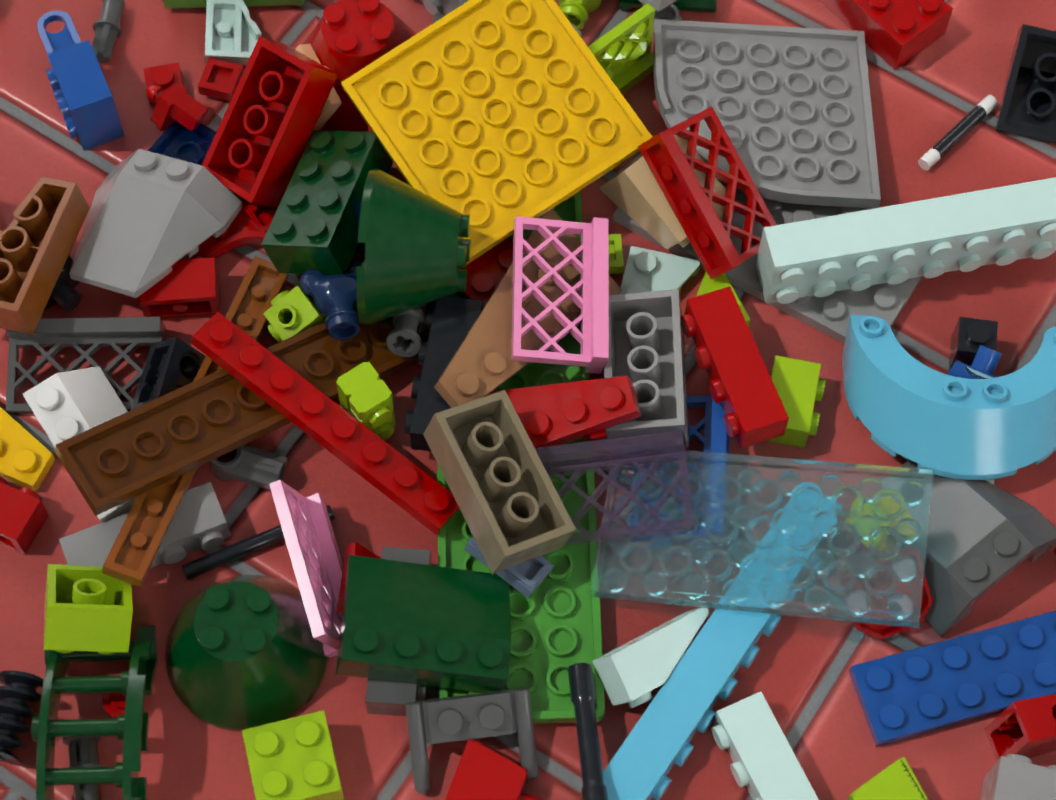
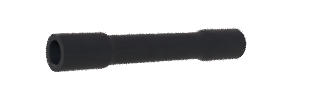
M576 663L568 667L571 702L574 706L583 782L582 800H608L607 787L603 779L597 729L596 695L592 665Z

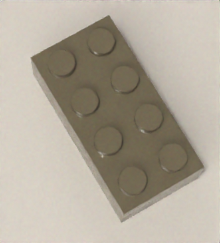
M503 390L434 414L423 435L492 575L561 549L576 531V528L506 391Z

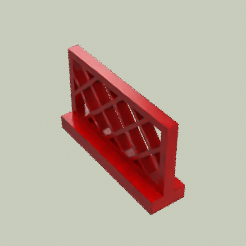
M712 106L664 130L638 146L710 279L737 267L743 261L758 253L761 238L753 235L754 220L761 223L763 228L777 224ZM703 119L712 133L711 140L698 135L700 121ZM674 135L688 141L686 154L682 152ZM697 145L709 150L707 164L695 159ZM718 155L726 158L729 164V173L716 168ZM693 168L706 174L704 187L699 183ZM715 178L727 183L725 197L713 192ZM736 188L744 191L747 197V206L734 201ZM711 202L724 207L722 220L717 216ZM733 211L745 216L743 230L731 225ZM730 235L742 239L740 254H738Z

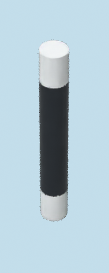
M987 95L918 160L919 166L925 171L932 168L998 105L996 98L992 95Z

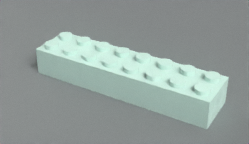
M1056 177L764 227L755 266L766 304L773 302L787 304L801 297L813 295L816 297H826L835 291L847 289L861 291L875 284L888 283L895 285L915 277L935 278L944 272L955 270L969 272L989 264L996 263L999 266L1011 264L1018 259L1029 257L1033 259L1046 258L1056 251Z

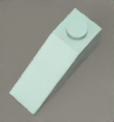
M706 605L686 611L592 661L613 706L628 702L630 707L633 708L653 698L650 691L665 683L710 613Z

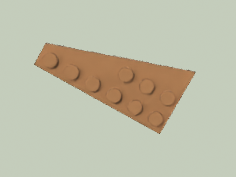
M553 209L540 217L541 219L562 220ZM532 230L526 242L535 249L546 239L537 230ZM565 233L558 238L571 253L581 246V241L575 234ZM552 245L539 254L552 268L565 259ZM523 251L524 258L525 256H527V254ZM581 254L577 257V259H578L580 262H581ZM533 260L522 267V273L533 284L546 274ZM513 262L434 386L451 408L488 396L530 363L511 360ZM570 263L558 272L571 287L581 280V274ZM609 275V295H617L622 289ZM552 279L539 288L552 303L564 294ZM522 285V293H523V292L526 291L527 289ZM579 289V290L577 291V293H578L580 296H581V289ZM532 294L522 302V308L533 319L546 309ZM570 298L557 307L571 322L581 315V309ZM551 314L538 323L551 338L564 329ZM523 321L521 329L526 325ZM529 330L521 337V349L538 351L545 345L532 330Z

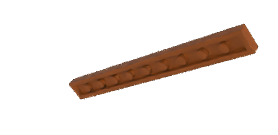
M255 256L225 317L258 342L268 321L263 313L272 307L271 301L282 292L289 274L279 273L272 262ZM206 356L194 381L222 369V367ZM198 467L136 497L107 556L102 573L141 588Z

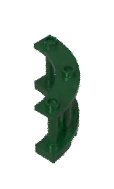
M156 625L139 626L135 640L129 643L128 653L116 652L105 655L88 651L59 653L55 650H45L46 671L41 696L40 715L33 717L31 726L32 740L37 742L36 800H54V785L115 784L116 788H122L123 800H147V777H138V772L141 771V751H147L149 714L148 712H143L144 696L152 695L155 673L158 666ZM128 661L130 665L129 671H122L121 675L65 677L69 663ZM121 692L122 696H126L125 714H119L117 719L57 720L61 693ZM117 736L118 740H123V762H117L115 767L54 768L55 738Z

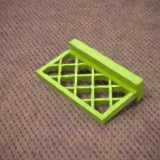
M648 3L588 46L622 95L654 71L651 44L655 9Z

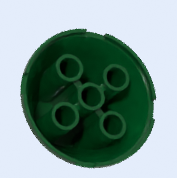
M376 169L369 171L366 178L358 232V243H366L365 262L363 261L362 266H357L356 271L358 316L360 323L365 325L374 324L456 292H466L467 269L462 268H465L466 262L470 261L471 239H464V237L469 238V214H462L382 170Z
M241 575L215 582L197 593L188 601L176 617L166 645L168 677L182 703L192 714L207 724L238 732L288 719L287 716L299 709L305 702L308 703L314 696L322 682L328 657L324 654L323 643L313 638L300 591L284 581L261 575Z

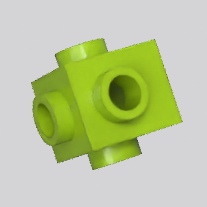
M299 285L291 291L286 290L278 294L271 301L272 307L263 313L270 322L268 330L278 342L325 322L327 316L319 311L312 296L306 295Z

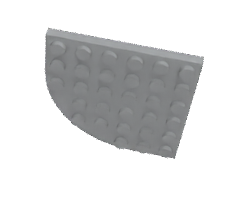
M654 19L653 64L655 95L667 128H671L712 106L761 197L803 205L857 208L879 207L881 194L864 31ZM703 119L700 121L698 135L711 140L712 133ZM697 145L696 152L707 164L709 150ZM718 155L716 168L729 173V164L726 158Z

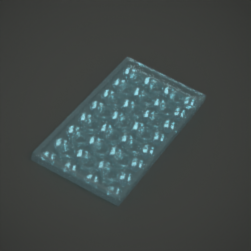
M615 445L590 592L593 597L919 628L934 470Z

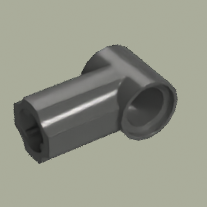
M247 445L228 452L235 455V458L230 462H220L217 458L209 461L212 474L220 480L230 481L236 479L271 490L270 483L283 480L287 466L286 457Z

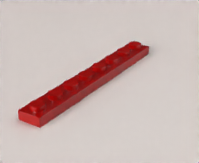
M217 312L192 336V345L435 535L441 531L460 509L450 491L220 312Z

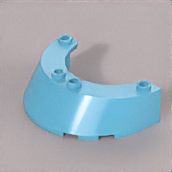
M850 314L842 352L843 384L846 400L855 420H861L863 425L871 432L870 439L893 457L899 454L918 463L917 469L938 476L963 480H989L1015 475L1017 469L1032 463L1038 465L1056 450V327H1052L1044 333L1042 344L1037 354L1019 370L996 378L968 379L941 373L916 360L901 346L893 334L890 325L882 318Z

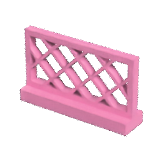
M516 216L514 219L511 360L585 367L586 373L601 374L609 359V219L593 217L591 223ZM523 229L537 230L546 240L533 249L523 239ZM565 233L581 235V246L572 253L558 239ZM550 245L565 258L554 268L539 255ZM523 251L527 254V256H525L524 258ZM580 254H581V262L577 259V257H578ZM531 260L546 273L534 284L522 273V267ZM569 263L581 274V280L573 287L558 274ZM550 279L564 292L553 303L539 290ZM522 285L527 289V290L524 291L523 293H522ZM579 289H581V296L577 293ZM531 294L546 308L534 319L522 308V302ZM568 298L581 309V315L573 322L557 308ZM549 314L564 327L553 338L538 324ZM523 321L526 325L521 329ZM580 323L581 332L576 328ZM529 330H532L545 343L538 351L521 349V337ZM570 333L581 344L580 354L566 353L557 342Z
M282 480L270 483L269 486L314 639L323 643L324 654L330 658L338 655L342 616L338 615L336 610L343 561L323 496L316 493L304 497Z

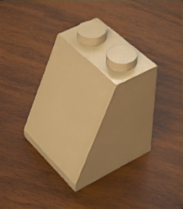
M674 135L682 152L686 154L688 141ZM696 152L695 159L704 162L703 159ZM642 154L638 155L599 187L610 200L666 250L678 243L682 248L690 243ZM693 168L699 183L704 187L706 174ZM715 178L713 192L725 197L726 189ZM711 202L717 216L720 218L723 215V206Z

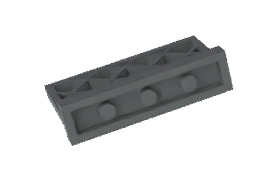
M161 317L45 318L39 320L33 335L6 329V334L9 337L6 412L8 414H34L28 403L16 404L17 391L28 380L35 386L39 383L33 376L48 362L60 373L78 370L86 361L93 367L99 365L91 357L101 347H112L119 354L104 370L102 368L101 370L110 384L118 391L117 395L120 400L125 397L129 401L122 403L127 411H130L134 399L128 392L140 382L143 369L129 356L140 346H151L152 343L166 340V327ZM128 346L124 351L119 348ZM64 347H73L81 356L64 370L53 357ZM80 347H90V348H89L87 351H84V350H82ZM19 348H36L43 355L27 371L18 363ZM43 348L51 349L48 352H46ZM126 361L138 373L121 388L109 375ZM18 370L23 374L19 379Z

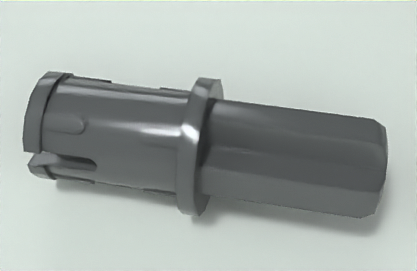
M103 0L99 19L94 22L93 29L95 35L92 48L100 63L111 59L115 40L121 34L122 30L119 25L125 8L124 0Z

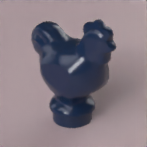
M359 262L350 264L347 274L327 275L316 269H308L300 279L302 291L306 295L312 296L319 311L327 316L325 326L329 330V335L336 340L351 339L360 331L356 289L357 266H362Z

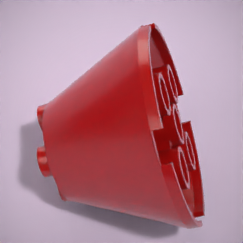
M340 0L335 4L327 6L324 9L323 17L303 43L312 46L321 65L339 74L333 87L342 104L326 124L343 131H368V124L342 88L341 82L417 34L379 0Z

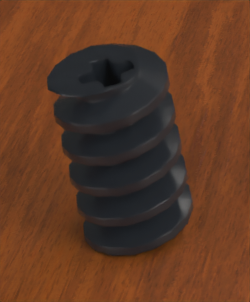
M13 670L0 672V684L2 685L0 686V761L15 765L21 764L22 760L12 753L13 749H27L28 744L18 738L20 733L32 734L31 726L24 722L25 718H33L40 715L30 705L31 703H41L42 695L36 690L37 687L43 688L44 679L34 674Z

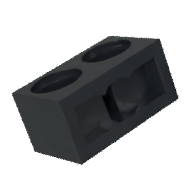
M177 337L152 343L131 410L192 383L206 356Z

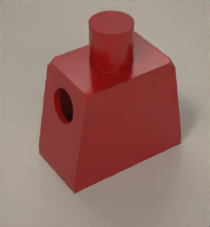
M1056 694L1013 702L985 728L997 760L1000 756L1006 757L1009 754L1033 758L1056 751Z
M468 739L445 800L545 799L524 792L528 782L527 770L472 739Z

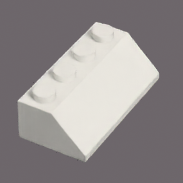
M99 366L56 373L22 394L55 448L58 443L128 412ZM136 497L97 515L101 522H105L129 513Z

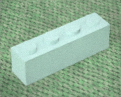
M761 691L716 712L713 722L714 727L711 728L714 740L721 750L727 749L733 761L730 764V768L737 784L740 787L746 786L753 800H819Z

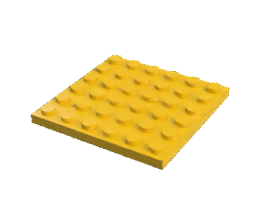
M469 0L341 82L342 88L409 185L462 214L470 215L469 238L464 237V239H471L470 261L466 262V265L514 234V219L516 216L541 217L640 152L638 146L652 138L650 132L554 0Z

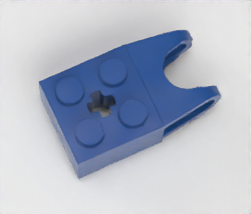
M54 10L43 14L37 22V30L51 69L45 71L71 139L78 137L83 150H87L124 137L112 94L90 41L81 42L68 13ZM53 21L65 23L64 29L58 33H49L45 30L46 26Z

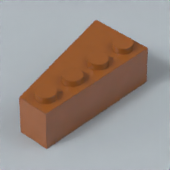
M42 176L14 211L15 219L4 231L0 230V328L33 335L90 209L77 183Z

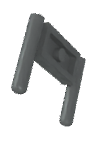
M529 688L430 699L422 702L413 701L405 704L414 788L417 793L425 794L431 790L427 743L437 744L508 735L517 732L521 767L528 771V780H533L538 776Z

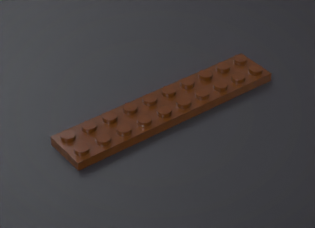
M393 316L371 325L360 323L359 333L351 339L336 340L332 338L325 326V322L266 348L334 402L339 400L336 384L338 377L361 363L370 362L381 380L418 362L419 356L418 352L412 357H401L388 349L387 337L391 330H394ZM425 331L420 334L421 341L428 342L429 337ZM222 368L56 444L55 453L89 507L97 516L291 423V421Z

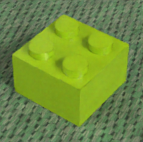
M48 564L44 605V650H55L59 653L88 651L105 655L116 652L128 653L133 613L131 584L102 573L103 566Z
M324 710L242 730L256 800H345Z

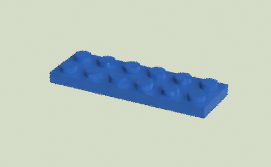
M1056 611L851 666L849 674L876 747L1001 713L1016 701L1056 694Z

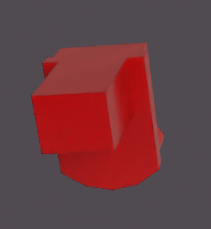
M174 83L166 91L163 90V87L152 84L146 89L147 98L151 102L157 103L150 121L157 125L156 129L159 131L166 129L174 119L190 131H193L204 121L208 108L186 94L187 89L179 86L177 83Z

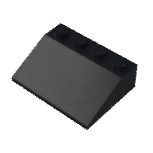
M1025 24L1018 30L997 120V131L1056 144V31Z

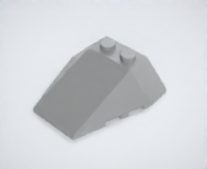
M138 149L115 166L96 190L70 270V277L73 280L137 298L171 273V265L183 256L187 255L191 258L199 252L198 245L212 235L217 238L223 234L243 208L242 202L204 166Z

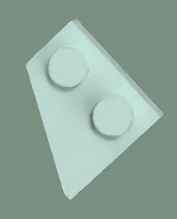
M207 0L205 63H207L210 57L243 66L247 65L259 36L261 37L262 33L256 22L250 19V12L243 0Z
M631 246L621 284L622 291L619 294L679 289L680 293L681 287L691 276L695 277L699 272L701 261Z

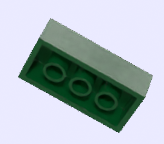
M312 132L261 244L279 273L304 274L308 269H316L327 275L346 274L359 244L360 212L368 172L376 169L389 174L393 164V160L373 132Z

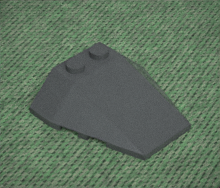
M908 460L868 493L888 494L917 522L900 551L915 546L919 553L933 599V604L924 619L942 637L972 612L973 603L1027 558L1033 562L1056 543V528L1034 506L986 480H963L934 475L917 469L918 463Z

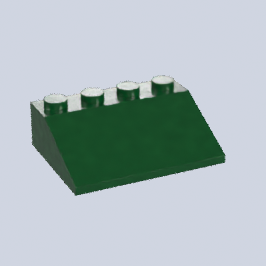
M355 555L348 556L336 674L485 693L501 691L509 679L511 650L509 583L497 574L492 575V573Z

